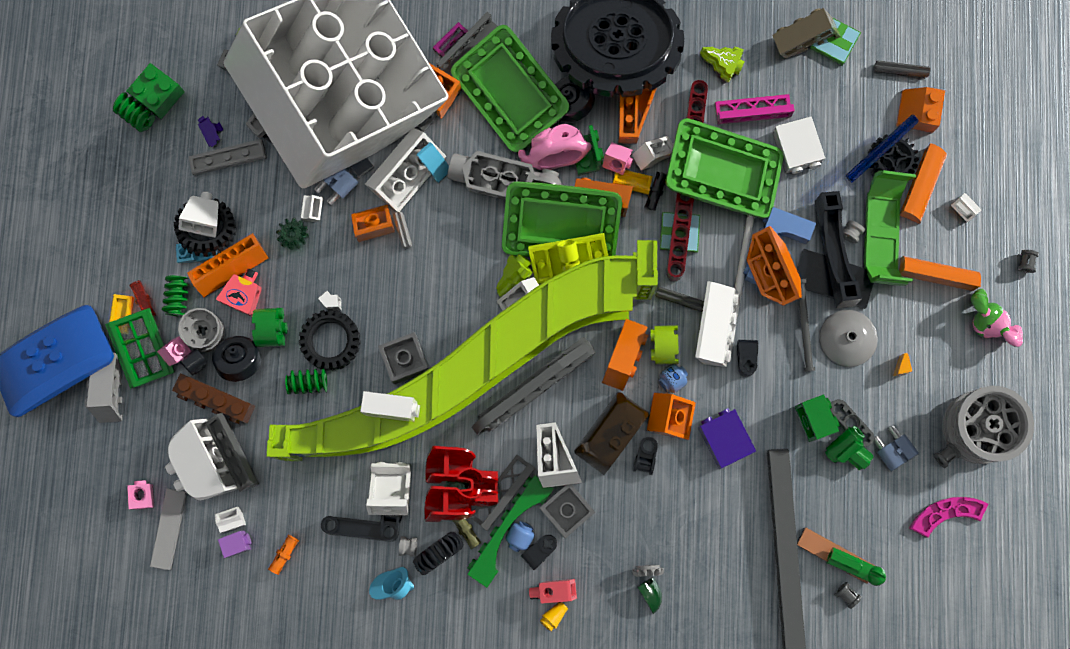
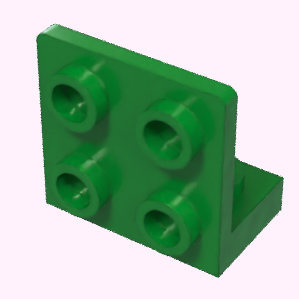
M593 125L588 126V135H583L585 140L591 143L592 148L582 160L575 163L578 176L598 172L603 164L602 148H598V131L593 129Z

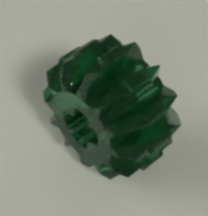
M292 218L290 222L288 219H285V225L279 223L282 230H276V233L280 235L277 241L282 242L281 246L284 248L288 246L289 250H293L294 245L297 249H300V243L306 244L303 238H309V234L306 233L308 227L303 226L304 222L302 220L297 222L296 218ZM291 231L296 233L294 237L289 235Z

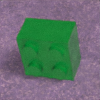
M151 63L148 64L126 90L134 100L138 101L147 110L149 109L151 113L161 120L185 92L178 83Z
M824 394L794 406L809 442L839 432L838 427L840 425L838 419L832 415L830 410L832 408L831 402L828 398H825Z

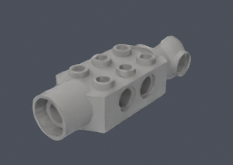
M476 151L471 157L454 153L448 169V179L466 183L470 192L506 200V190L512 182L562 185L558 178V172L548 169H542V173L535 172L532 164Z

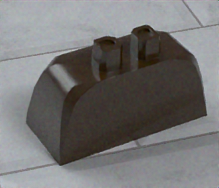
M617 392L574 450L575 454L605 475L650 413L623 393Z

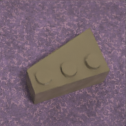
M824 8L813 10L810 13L811 15L796 19L793 22L794 24L788 27H781L776 31L777 33L772 35L780 55L786 59L808 50L807 47L818 42V45L824 44V40L834 36L837 39L841 37L832 16Z

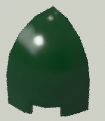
M652 577L637 586L654 614L659 610L662 603V592L656 580Z

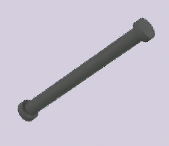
M801 279L802 298L798 299L805 359L804 372L816 370L813 367L805 292L806 279Z

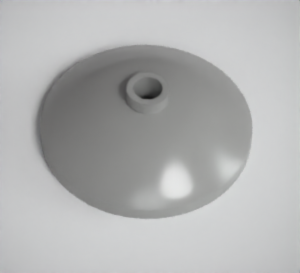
M842 310L832 314L825 320L820 330L819 341L823 353L830 361L843 367H855L865 363L872 357L877 347L878 337L875 326L867 316L854 310ZM849 333L854 335V340L849 338Z

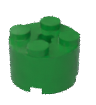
M263 308L253 311L252 323H255V330H252V336L256 347L285 346L284 334H287L288 326L287 322H283V308Z

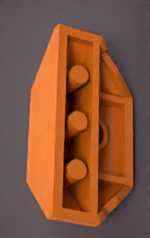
M771 226L752 234L747 263L761 295L783 306L802 298L801 278L784 241Z

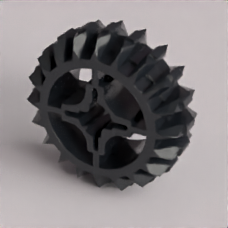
M895 133L891 134L890 137L886 134L883 136V139L879 137L876 143L873 142L871 145L872 149L868 150L870 156L867 157V161L871 162L868 168L874 169L871 174L883 170L896 172L898 165L906 163L905 169L899 172L914 174V169L918 167V164L915 162L919 161V157L914 155L918 153V150L912 149L915 146L914 144H908L909 138L902 140V135L896 138ZM889 146L887 153L879 155L882 148Z
M450 532L422 551L413 560L416 570L421 575H427L456 554L464 546L460 536L455 532Z

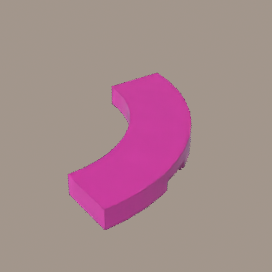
M969 497L942 499L922 510L913 520L909 529L929 538L931 532L940 523L949 518L967 517L981 521L988 503Z

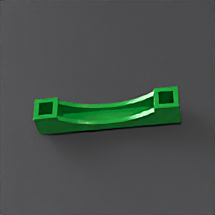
M535 475L533 478L528 477L523 485L526 489L522 494L518 493L512 501L514 506L511 511L508 509L501 517L503 522L500 527L495 526L490 533L492 537L488 544L484 542L478 551L481 553L477 560L473 559L467 567L470 570L468 575L486 588L499 571L496 569L497 553L509 527L523 512L539 503L543 505L554 490L553 487L543 488L539 478Z

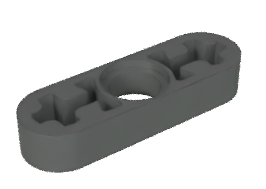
M837 399L831 402L832 408L830 410L832 415L838 419L839 425L846 430L848 428L846 425L847 419H855L856 427L859 429L861 426L862 430L860 431L863 434H868V442L864 441L863 447L870 446L874 442V434L845 401ZM834 405H841L842 408L840 410L844 414L848 412L849 415L845 416L841 420L840 417H842L843 415L841 414V412L836 413L834 411L836 408Z

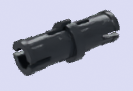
M656 172L644 208L656 211L660 196L664 193L662 190L667 174Z

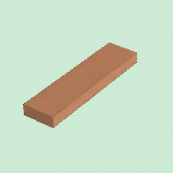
M806 527L797 541V546L826 562L829 552L834 547L871 564ZM851 575V576L857 578L858 580H860V581H862V582L868 584V581H865V580H863V579H861V578H859V577H856V576H854V575Z

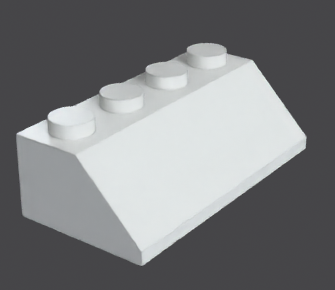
M413 128L365 185L396 212H400L431 175L416 154L431 142L444 159L446 155L424 132Z
M707 281L695 357L705 365L727 367V362L731 360L729 348L730 343H733L734 340L732 328L733 324H736L737 321L735 309L739 305L740 295L735 288Z

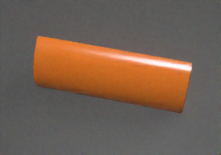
M930 143L925 148L915 173L916 177L912 180L900 211V216L919 224L947 157V153L939 146Z
M252 233L187 272L193 286L204 298L227 284L234 274L240 276L247 269L254 268L269 257Z
M907 256L901 257L899 272L904 277L970 291L981 287L980 272Z

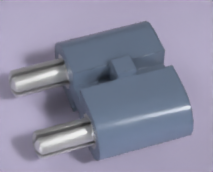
M343 169L323 179L314 190L320 193L326 185L335 191L334 194L327 200L332 205L339 197L343 199L358 184V181Z
M891 426L888 430L896 440L887 446L884 445L879 436L874 437V443L879 448L877 453L891 472L919 454L905 434L901 436L895 426Z

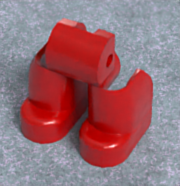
M432 446L426 459V483L440 484L442 481L469 483V489L431 486L425 497V522L468 519L475 514V510L471 511V505L493 506L498 504V471H483L472 468L476 455L468 449Z

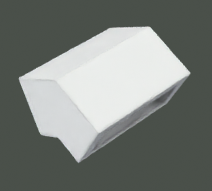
M966 193L951 205L967 223L981 211L978 205Z
M304 195L301 219L303 221H320L323 198L314 195Z
M326 291L318 298L327 309L342 311L341 298L338 295H331Z
M239 507L215 514L216 525L220 533L246 525L243 513Z

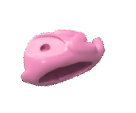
M561 124L551 129H545L532 138L530 155L527 156L525 150H519L518 157L521 162L532 164V167L538 170H555L560 167L573 165L582 160L591 150L592 145L585 140L580 130L568 124Z

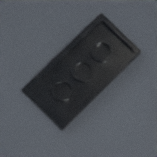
M803 249L797 272L801 279H806L805 290L834 299L826 256ZM850 264L852 273L856 281L859 282L862 300L856 306L866 309L874 283H871L865 268Z

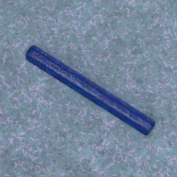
M915 115L908 117L845 176L846 179L851 183L854 182L919 122L918 118Z

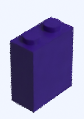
M727 408L718 413L720 417L715 419L709 417L701 421L702 425L698 427L718 469L724 468L756 452L735 409L730 411Z

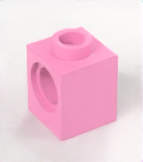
M612 142L605 153L602 167L623 175L626 169H630L632 166L633 158H631L633 150Z
M178 336L170 340L157 352L171 366L181 361L192 350Z
M146 480L134 481V485L127 486L129 509L154 508L153 484H146ZM142 489L144 497L139 500L137 494Z

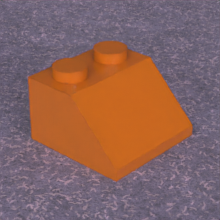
M930 87L902 90L896 126L933 133L940 126L945 90Z
M654 393L647 431L689 440L696 402L673 394Z

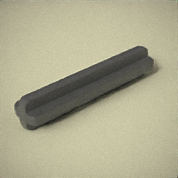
M879 60L874 65L876 72L926 78L930 75L931 71L929 66Z
M663 287L657 288L656 297L703 312L704 301Z

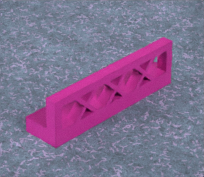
M789 94L715 102L717 125L792 117L795 112L794 104L790 103ZM785 100L786 105L774 106L777 101ZM759 102H764L769 107L756 108V105ZM740 104H746L748 107H750V109L738 110L737 108L740 106ZM720 106H728L731 110L720 111Z

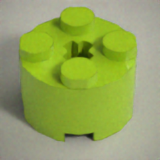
M678 325L654 326V329H651V342L655 341V349H651V361H655V364H679V359H675V355L679 354L678 334H674V330H678Z

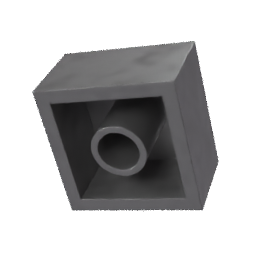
M415 332L378 346L391 382L394 385L421 375L429 369Z
M572 484L565 485L540 507V510L565 539L595 513Z

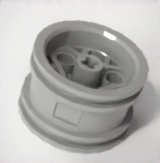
M987 386L962 394L950 403L943 418V432L947 444L952 443L960 451V458L975 464H987L1013 459L1026 450L1034 433V419L1027 402L1015 391L1003 386ZM989 401L994 405L993 411L988 408ZM970 406L974 408L971 414L968 413ZM967 426H969L972 429L971 436H969L967 433ZM1001 434H1003L1006 438V442L1004 444L1000 441ZM981 443L988 446L986 451L981 449Z

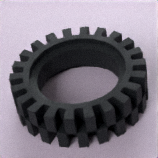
M215 198L214 201L218 202V217L222 220L223 226L216 238L209 240H197L190 236L187 231L179 230V217L183 209L179 208V215H175L174 231L179 244H181L184 250L187 248L188 253L192 254L194 251L195 256H200V253H203L204 257H208V252H211L212 256L216 255V250H219L221 253L224 251L223 246L228 248L230 246L229 241L233 242V235H236L233 213H231V209L226 207L223 201L219 203V199Z
M328 309V311L321 310L318 314H312V318L308 317L306 319L307 323L301 327L303 329L302 332H299L300 350L304 354L305 359L317 368L331 371L337 368L342 369L344 365H349L350 361L355 359V354L359 352L358 347L361 344L359 339L360 333L356 324L346 314ZM327 323H336L342 326L347 334L346 347L335 357L320 356L313 347L314 333L320 326Z

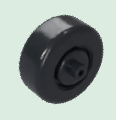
M568 77L559 80L555 84L569 102L570 107L560 120L575 122L583 119L590 113L595 102V94L592 92V89L589 87L582 89L571 82Z
M234 336L225 339L215 348L212 362L221 378L230 382H239L250 378L257 372L261 364V354L253 340L244 336Z

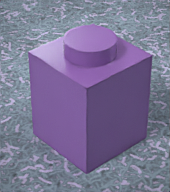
M239 531L218 539L224 558H230L251 550V538L245 531Z

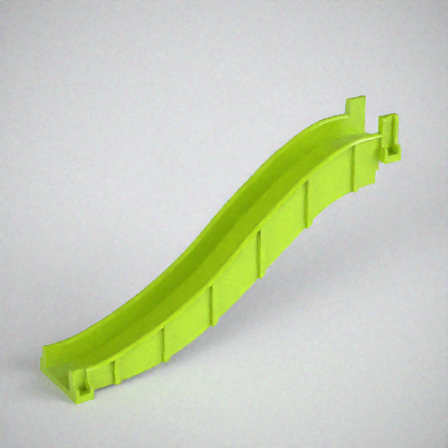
M637 240V252H633V256L614 255L594 258L550 278L496 315L436 365L401 387L387 393L389 395L413 397L417 401L418 405H420L419 417H415L414 422L366 416L360 412L361 406H358L346 412L309 423L270 425L267 457L281 461H302V457H335L362 454L388 448L441 424L473 403L563 336L592 324L629 319V311H633V300H651L658 286L657 240Z

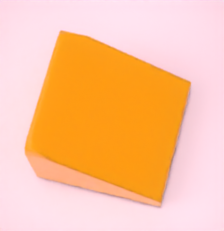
M907 353L899 356L893 377L912 372Z

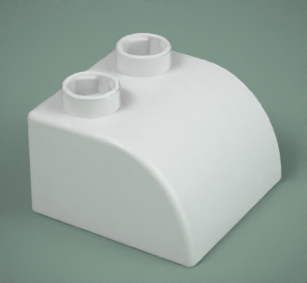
M291 0L245 19L224 59V66L300 188H307L392 144L432 115L448 99V93L390 0Z

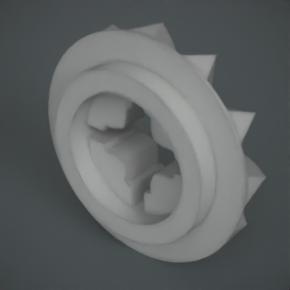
M660 565L636 566V569H632V573L636 577L658 576L664 573V568H660Z

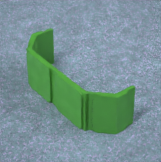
M883 170L876 172L873 177L866 199V237L864 249V265L871 283L906 286L909 282L913 281V278L902 277L898 270L900 199L907 182L915 178L916 174Z

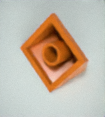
M388 204L351 214L354 234L358 242L395 232Z

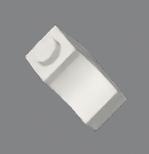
M668 136L645 142L632 156L640 170H644L670 157L673 143Z
M534 277L519 282L497 300L502 311L539 286Z

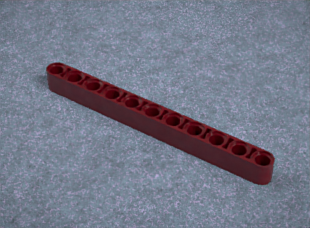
M696 80L691 85L686 118L704 123L708 85L703 80ZM699 88L703 93L698 94L694 89ZM698 106L701 110L694 111L692 107ZM677 192L666 276L671 281L680 280L685 271L694 198L689 197L690 200L688 201L681 200L680 196L683 194ZM678 213H685L687 219H680ZM679 230L683 231L685 237L679 238L676 236L675 232ZM680 249L683 255L675 256L673 250ZM676 267L680 270V274L674 275L670 269Z

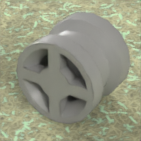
M849 220L846 224V229L843 230V236L845 240L856 244L859 241V235L863 234L865 229L859 223Z
M401 536L399 556L407 554L410 557H415L417 538L407 539L405 536Z

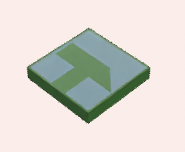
M833 18L841 37L835 39L832 36L825 39L824 44L818 45V42L812 44L810 49L844 65L861 32Z
M662 212L660 250L669 251L674 213ZM678 213L680 219H687L686 214ZM692 214L687 252L698 253L700 215ZM679 230L675 232L677 237H685L683 231ZM674 249V250H673V251L682 252L680 249Z

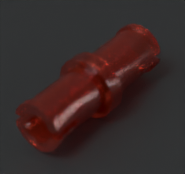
M138 280L131 283L129 286L136 298V305H139L141 311L150 308L153 317H155L157 314L150 302L151 297L147 295L142 281Z

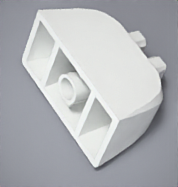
M210 418L190 420L175 433L168 446L170 462L165 468L168 474L173 475L177 473L179 479L173 484L176 491L185 490L196 500L209 499L238 489L205 424Z

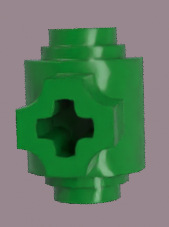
M856 426L848 427L826 447L827 450L825 451L826 456L832 462L846 463L848 461L859 471L867 468L873 459V454L863 447L864 434Z

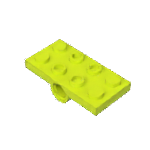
M604 233L528 247L534 278L538 284L585 261L608 256Z

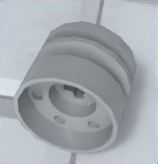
M205 308L189 310L179 321L178 332L180 338L194 350L197 349L199 352L213 351L224 339L225 329L223 323L213 312ZM202 328L206 329V331H205L206 335H204V336L201 334V333H202V331H201Z

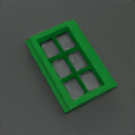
M150 308L105 324L130 389L175 373L173 366H169L157 352L164 346Z

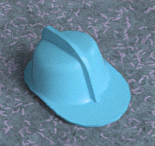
M400 567L378 575L370 585L369 594L376 600L388 597L400 600L409 591L414 589V585L408 577L407 569Z

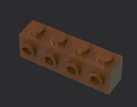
M181 373L172 389L173 392L178 393L177 398L188 401V398L195 401L194 405L203 409L208 406L212 408L211 412L214 414L224 413L230 416V421L240 424L241 421L248 424L255 409L253 404Z

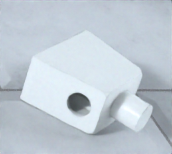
M202 192L200 197H190L179 217V230L216 238L218 202L212 200L213 195L211 193Z

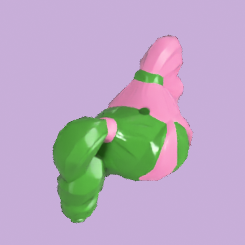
M982 288L977 289L971 297L972 304L978 311L973 319L974 330L979 336L984 338L1003 336L1010 345L1020 347L1023 343L1021 326H1011V319L1008 313L997 303H988L986 291Z

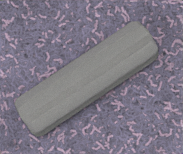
M403 212L394 213L393 217L403 249L410 248L412 243Z

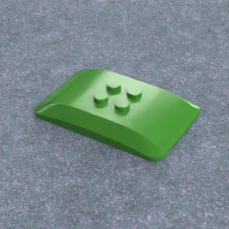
M507 25L496 27L452 66V76L460 81L461 88L506 146L513 152L524 150L531 144L532 138L554 125L570 108L569 102Z
M685 118L677 126L666 176V185L672 191L712 205L758 218H767L774 207L783 163V152L776 146Z
M512 182L506 190L502 249L510 255L521 254L522 256L530 257L529 246L604 233L608 256L616 255L622 198L618 193L598 189L533 182Z

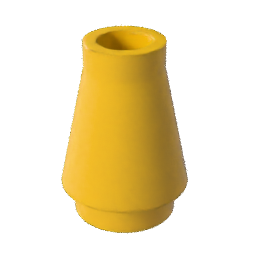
M558 602L542 615L541 624L552 632L553 629H557L568 608L562 602Z

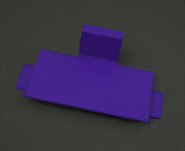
M200 117L198 119V126L208 146L213 147L220 140L217 131L222 132L223 127L220 122L217 124L212 123L209 117Z

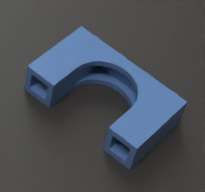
M775 207L772 208L769 217L763 218V222H765L764 228L771 226L779 237H787L803 244H807L810 241L816 225L815 222ZM747 263L743 274H746L744 280L756 284Z

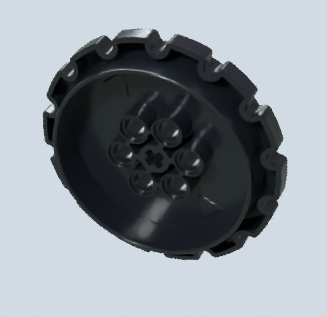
M570 0V6H563L555 18V27L551 31V49L554 50V60L560 71L568 72V79L580 88L585 89L589 87L593 90L594 94L613 97V95H621L622 97L637 96L642 94L643 89L654 90L666 82L667 74H674L681 62V53L684 49L685 39L684 31L680 30L681 21L673 9L665 8L666 2L664 0Z

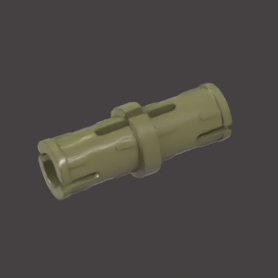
M466 519L452 520L459 530V535L463 536L471 550L482 543L474 533L472 524H469Z

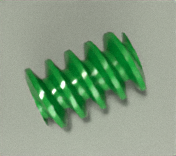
M126 92L121 93L113 104V112L127 123H130L137 131L144 132L148 130L155 120V115H151V111L149 109L145 110L143 105L139 106L140 103L134 101L132 96L128 97Z
M176 275L165 277V281L169 282L164 285V288L168 291H165L163 295L167 298L162 300V303L167 305L161 309L166 312L165 315L182 317L185 314L181 310L187 309V306L183 305L182 302L188 301V299L184 298L183 295L188 294L189 291L183 288L189 286L188 283L184 282V280L189 278Z
M309 369L306 370L305 375L302 374L301 370L298 371L297 375L291 370L290 376L286 375L285 378L286 392L288 395L292 394V391L295 394H299L301 390L303 394H306L309 389V392L312 394L315 393L316 389L318 393H322L324 389L327 393L328 385L325 370L322 369L321 374H318L317 369H314L313 375L310 374Z

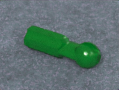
M832 547L828 554L826 563L868 581L874 586H880L886 581V573L879 566L869 564Z

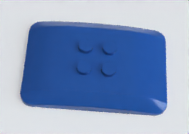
M83 305L56 318L0 353V392L10 415L13 417L25 415L112 362L114 358L113 351L91 306Z

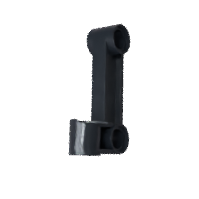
M381 515V522L326 516L321 521V529L328 535L393 542L399 536L402 515ZM335 521V528L328 531L326 528L327 523ZM391 527L394 529V535L387 538L384 532L387 528Z

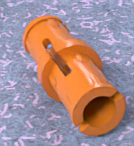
M288 534L280 550L276 551L277 555L268 570L277 575L280 574L287 560H290V555L299 542L297 538Z

